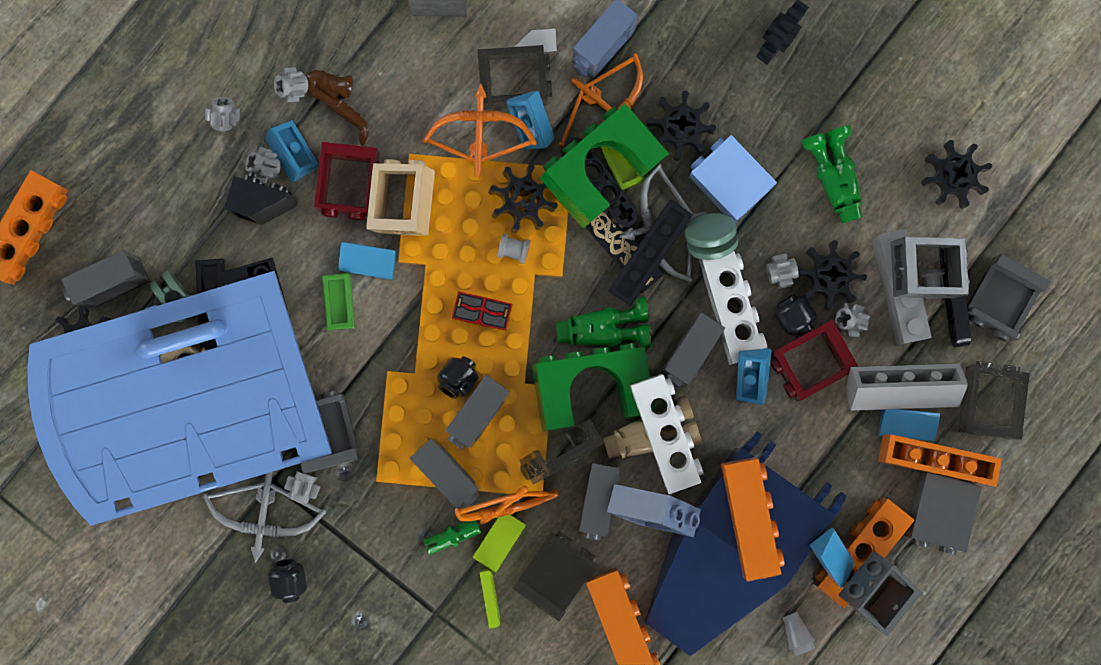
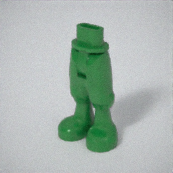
M850 125L833 129L825 133V136L824 133H820L801 140L802 147L810 151L818 162L816 177L820 179L830 204L835 209L833 210L834 213H839L842 224L863 217L859 207L862 205V202H860V191L854 169L855 163L852 158L846 156L844 147L845 140L852 134ZM826 141L834 156L835 165L829 161L825 147Z
M646 297L637 298L634 307L619 312L616 308L607 307L605 310L570 316L567 321H557L558 343L570 342L571 346H574V344L590 346L608 345L613 348L621 344L622 340L638 342L645 349L652 348L649 324L633 328H616V325L620 323L649 322Z

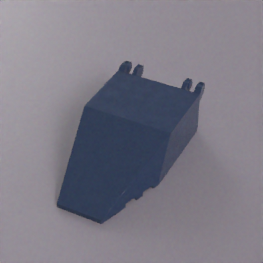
M758 431L755 432L741 448H735L724 463L753 458L754 456L749 452L758 444L762 434ZM772 441L764 447L763 452L758 457L759 463H764L775 448L776 444ZM765 465L767 480H763L765 492L769 491L771 494L773 508L769 509L770 519L775 520L779 537L774 539L776 549L782 550L784 566L780 567L782 575L746 581L743 578L721 467L694 504V507L701 509L699 515L700 522L695 530L694 537L674 533L670 538L645 623L689 656H692L787 586L811 552L810 544L823 535L841 510L846 499L844 493L840 492L836 495L831 505L826 509L820 503L831 491L832 485L829 482H826L814 499H812Z

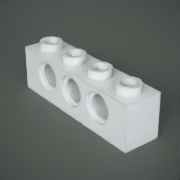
M733 251L731 254L715 260L699 259L716 321L725 327L721 338L729 365L738 363L740 351L767 349L764 334L759 333L756 323L759 322L755 306L751 307L748 296H751L749 283L747 280L743 281L740 272L743 269L740 254H735ZM720 274H730L733 278L732 286H723L719 280ZM735 299L740 303L741 310L739 313H732L728 310V300ZM742 325L748 329L749 335L746 340H740L735 335L737 326Z
M660 374L630 385L668 494L700 484L699 476L704 473L699 459L693 460L690 449L694 448V444L689 431L683 432L680 422L685 421L681 407L680 405L674 406L671 395L675 394L671 379H665L664 375ZM656 398H663L666 402V409L660 414L653 413L651 410V402ZM665 425H672L675 428L676 433L671 440H663L660 436V431ZM675 452H682L685 456L684 463L679 467H674L670 464V457Z

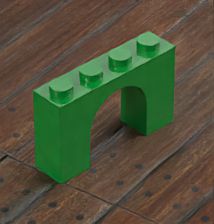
M626 103L619 109L613 106L602 116L605 120L599 126L593 123L582 133L585 136L582 141L578 143L576 140H573L563 149L565 155L558 160L556 157H553L543 166L545 172L539 179L583 229L610 206L586 175L585 158L589 150L597 147H607L616 150L628 161L641 178L669 154Z
M636 343L621 345L619 346L620 351L610 352L609 347L594 349L593 355L583 356L582 351L568 353L566 354V359L555 360V356L538 358L539 363L532 365L542 432L574 426L569 395L570 386L575 376L587 368L603 370L614 379L619 391L623 419L640 416L630 385L650 378L645 347L637 348ZM653 400L651 402V410L653 413H656L655 403Z

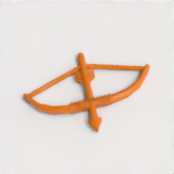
M636 53L630 59L585 85L577 78H571V83L580 89L562 141L558 143L559 147H563L567 140L581 99L589 105L597 103L606 111L612 108L601 99L602 91L594 84L635 61L637 68L635 86L629 97L624 99L618 109L625 103L630 109L633 107L641 92L644 78Z
M480 84L474 96L477 98V110H462L443 116L433 124L423 139L425 144L430 143L474 162V175L477 178L481 176L483 162L531 144H537L527 125L519 118L508 113L491 110L484 111V98L487 96L482 84ZM456 120L476 121V141L470 145V156L430 138L439 127L448 122ZM501 120L513 123L521 128L529 141L487 156L488 145L482 141L483 122H498Z
M522 486L515 493L466 508H455L454 512L459 521L479 520V525H482L493 518L512 515L515 512L545 503L558 497L559 491L557 489L551 491H528L527 486ZM542 496L524 502L512 504L516 501H519V499H521L522 497ZM502 502L501 504L495 507L480 509L486 506Z

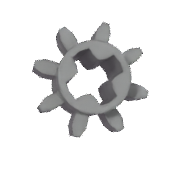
M296 67L283 68V72H278L274 79V89L278 96L281 98L286 97V102H297L299 97H304V94L308 91V80L302 71H296Z
M226 97L214 98L212 103L209 102L208 107L205 108V120L210 121V126L217 131L231 130L232 126H236V121L240 119V108H234L233 101Z
M263 147L259 148L258 153L251 152L246 160V170L250 172L249 176L258 178L260 182L265 184L268 178H276L280 171V161L276 159L277 154Z
M786 253L771 257L772 263L766 264L770 284L777 283L778 289L793 285L792 279L799 277L795 259H787Z
M845 303V308L836 311L834 324L841 328L839 332L841 335L859 338V332L868 330L870 316L863 312L864 306Z
M297 471L295 477L288 476L284 489L290 491L288 498L303 504H308L309 498L316 499L321 487L315 484L317 477L308 473L303 474L301 471Z

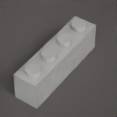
M906 229L881 234L872 239L896 346L932 338L923 298L893 297L891 241L908 237Z
M960 364L851 367L844 390L851 411L959 407L968 383Z

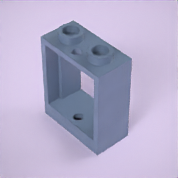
M614 0L573 47L572 63L575 64L573 66L574 69L581 76L586 77L588 75L593 80L633 35L638 15L620 0Z
M614 484L607 512L641 526L694 537L695 530L700 522L699 515L701 509L669 495Z

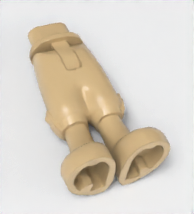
M687 395L679 397L677 405H680L685 421L693 419L694 415ZM642 419L614 430L613 435L603 438L610 459L621 455L622 458L653 452ZM696 421L682 426L684 433L689 431L694 446L703 444ZM665 425L660 431V436L663 440H671L675 436L676 431L675 429L663 431V428L667 426Z

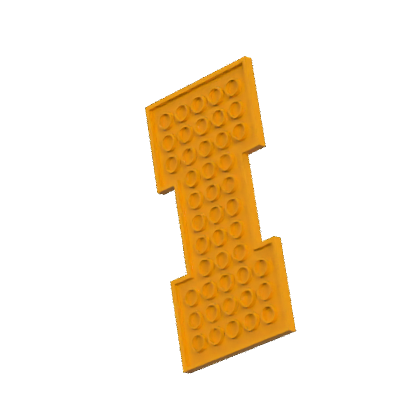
M409 154L408 164L409 160L424 161L425 166L435 170L428 236L401 235L398 259L399 263L425 265L415 374L387 371L376 482L436 487L410 460V457L432 438L436 439L481 487L478 491L512 494L522 486H527L528 491H543L548 431L542 432L535 384H525L535 275L562 278L568 211L549 189L543 190L544 199L558 204L555 211L551 212L547 209L538 210V217L544 223L540 230L535 229L531 220L522 219L520 221V229L517 233H512L511 228L514 225V219L510 214L503 213L496 219L492 217L493 211L503 206V201L497 195H490L488 190L492 185L498 188H506L508 186V181L502 174L505 167H510L515 177L524 178L529 164L485 161L482 163L481 176L477 178L474 175L475 163L467 159ZM534 165L532 179L538 184H543L539 178L544 174L545 170L541 165ZM407 174L402 220H411L415 175ZM532 194L524 197L519 195L514 203L521 200L527 201ZM503 233L508 234L509 238L521 241L530 240L525 264H521L520 260L505 256L502 258L497 257ZM458 291L512 303L507 330L502 331L452 319ZM462 356H465L476 364L475 370L479 378L467 396L453 399L445 395L438 388L437 375L449 358L457 357L461 359ZM485 375H487L511 394L473 447L468 448L465 446L463 449H460L448 440L450 434L445 430Z

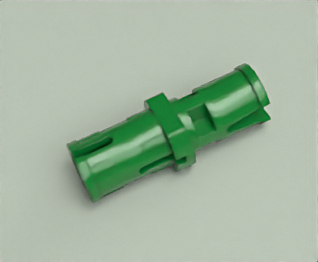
M477 520L466 521L454 527L449 525L445 531L424 538L423 541L425 547L435 542L437 543L427 549L431 556L449 546H459V542L482 532Z

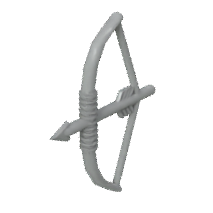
M660 163L645 178L640 191V214H642L641 218H643L642 221H644L643 225L645 226L635 230L630 227L620 238L635 240V236L647 234L654 224L653 217L651 216L652 213H650L651 210L648 208L647 193L650 180L657 171L681 206L692 213L661 169ZM707 212L693 214L689 222L698 216L707 214ZM689 252L687 276L676 272L665 259L659 264L668 274L688 282L693 281L691 278L692 255Z
M273 472L266 473L265 482L212 494H203L211 514L221 524L241 533L256 534L255 546L251 547L255 563L264 551V548H261L264 535L276 536L278 538L299 535L309 531L326 513L325 509L321 510L310 503H300L319 514L311 522L297 528L266 526L267 507L275 501L276 491L287 497L289 492L271 483ZM257 489L256 500L261 503L258 523L237 522L226 518L214 508L210 498Z

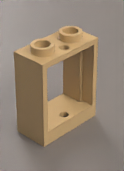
M391 159L384 160V164L373 163L366 229L379 234L428 236L435 170L425 166V162L419 160H409V164H401L400 161ZM389 174L415 175L411 220L385 219Z

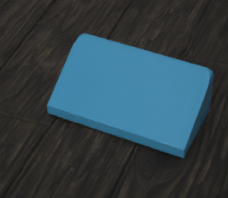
M532 91L506 101L510 114L519 118L527 125L537 142L536 145L531 144L523 147L524 150L547 148L554 141L555 136L538 91ZM515 125L521 143L529 141L525 132Z
M293 120L269 129L265 140L272 152L277 154L276 158L279 159L280 165L291 182H295L319 168L318 161Z
M341 242L338 271L393 280L397 252L389 249Z
M764 348L739 352L736 400L759 405L764 404L768 395L771 349Z
M882 409L880 410L879 436L892 434L916 440L935 441L940 413Z
M831 528L811 543L810 547L830 578L842 589L855 562L836 531Z

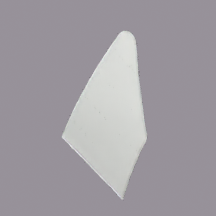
M555 28L531 30L513 47L512 51L514 53L557 51Z

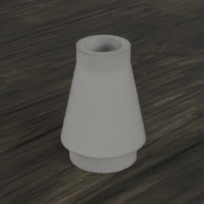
M798 612L782 618L789 651L792 650L794 656L816 649L813 643L816 640L801 620Z

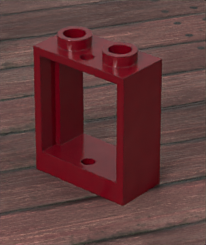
M322 142L314 208L321 212V216L337 218L338 214H346L349 219L364 221L365 217H368L373 163L379 164L380 152L376 147ZM332 159L369 163L364 207L326 203Z
M833 320L820 325L805 335L771 352L772 359L770 360L777 375L781 373L786 382L783 384L787 395L790 399L795 398L796 402L802 401L849 375L851 367H859ZM821 334L841 370L803 390L783 354Z

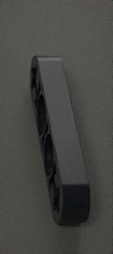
M579 137L569 138L562 147V157L565 155L563 149L566 146H568L573 140H576L579 143L583 139ZM589 150L586 155L588 159L585 160V167L593 166L598 171V177L595 179L588 178L600 194L601 189L606 187L611 188L615 193L614 200L607 201L610 206L604 210V213L617 228H630L638 218V211L635 205L593 151ZM618 200H620L622 203L618 207L616 206L614 210H612L611 207L614 206L618 202ZM621 211L623 213L627 211L630 213L628 220H621L619 218Z
M939 248L941 269H945V274H943L944 287H949L947 248ZM966 295L956 298H945L951 343L953 347L969 346L971 332Z

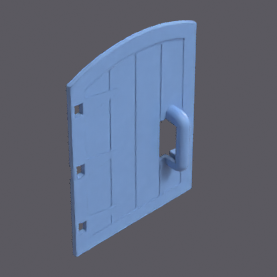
M275 271L159 306L147 307L145 310L29 345L27 367L28 397L39 445L59 487L90 526L333 453ZM207 312L209 319L207 323L158 338L153 336L152 328ZM214 338L218 346L216 348L162 364L161 354ZM296 447L299 456L283 461L281 451ZM213 472L216 481L200 485L198 476ZM129 497L133 506L117 510L116 501Z

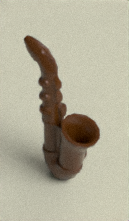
M314 70L307 73V92L359 129L358 138L360 145L364 146L369 134L368 123L365 119L361 118L358 112H355L351 107H347V103L338 98L339 95L346 99L350 97L353 86L352 76L337 77L323 70Z

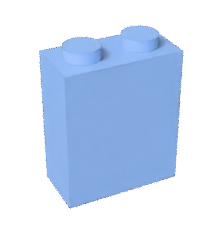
M730 135L726 140L721 137L710 148L712 153L706 159L701 156L690 166L693 171L690 173L689 178L723 214L732 217L736 223L777 182Z

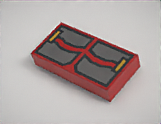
M458 291L452 319L506 331L513 304Z

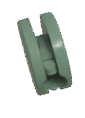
M709 213L691 220L685 227L688 252L693 257L701 260H715L731 254L738 246V235L734 219L722 213Z
M169 270L162 273V277L168 284L165 288L156 279L149 283L153 293L162 304L191 296ZM187 318L178 320L177 322L182 324L187 320Z

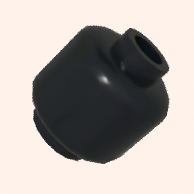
M792 294L776 305L778 310L775 312V317L788 335L798 333L799 336H803L814 328L811 323L815 321L817 315L804 296L796 297L795 294Z
M462 356L461 359L457 357L449 358L437 375L438 388L445 395L453 399L467 396L479 378L475 370L476 364L465 356Z
M294 559L277 561L268 572L271 595L276 599H281L283 603H292L299 600V596L307 589L304 567L300 563H296Z

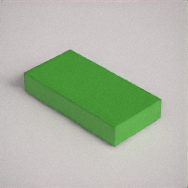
M351 274L323 275L326 330L355 328Z

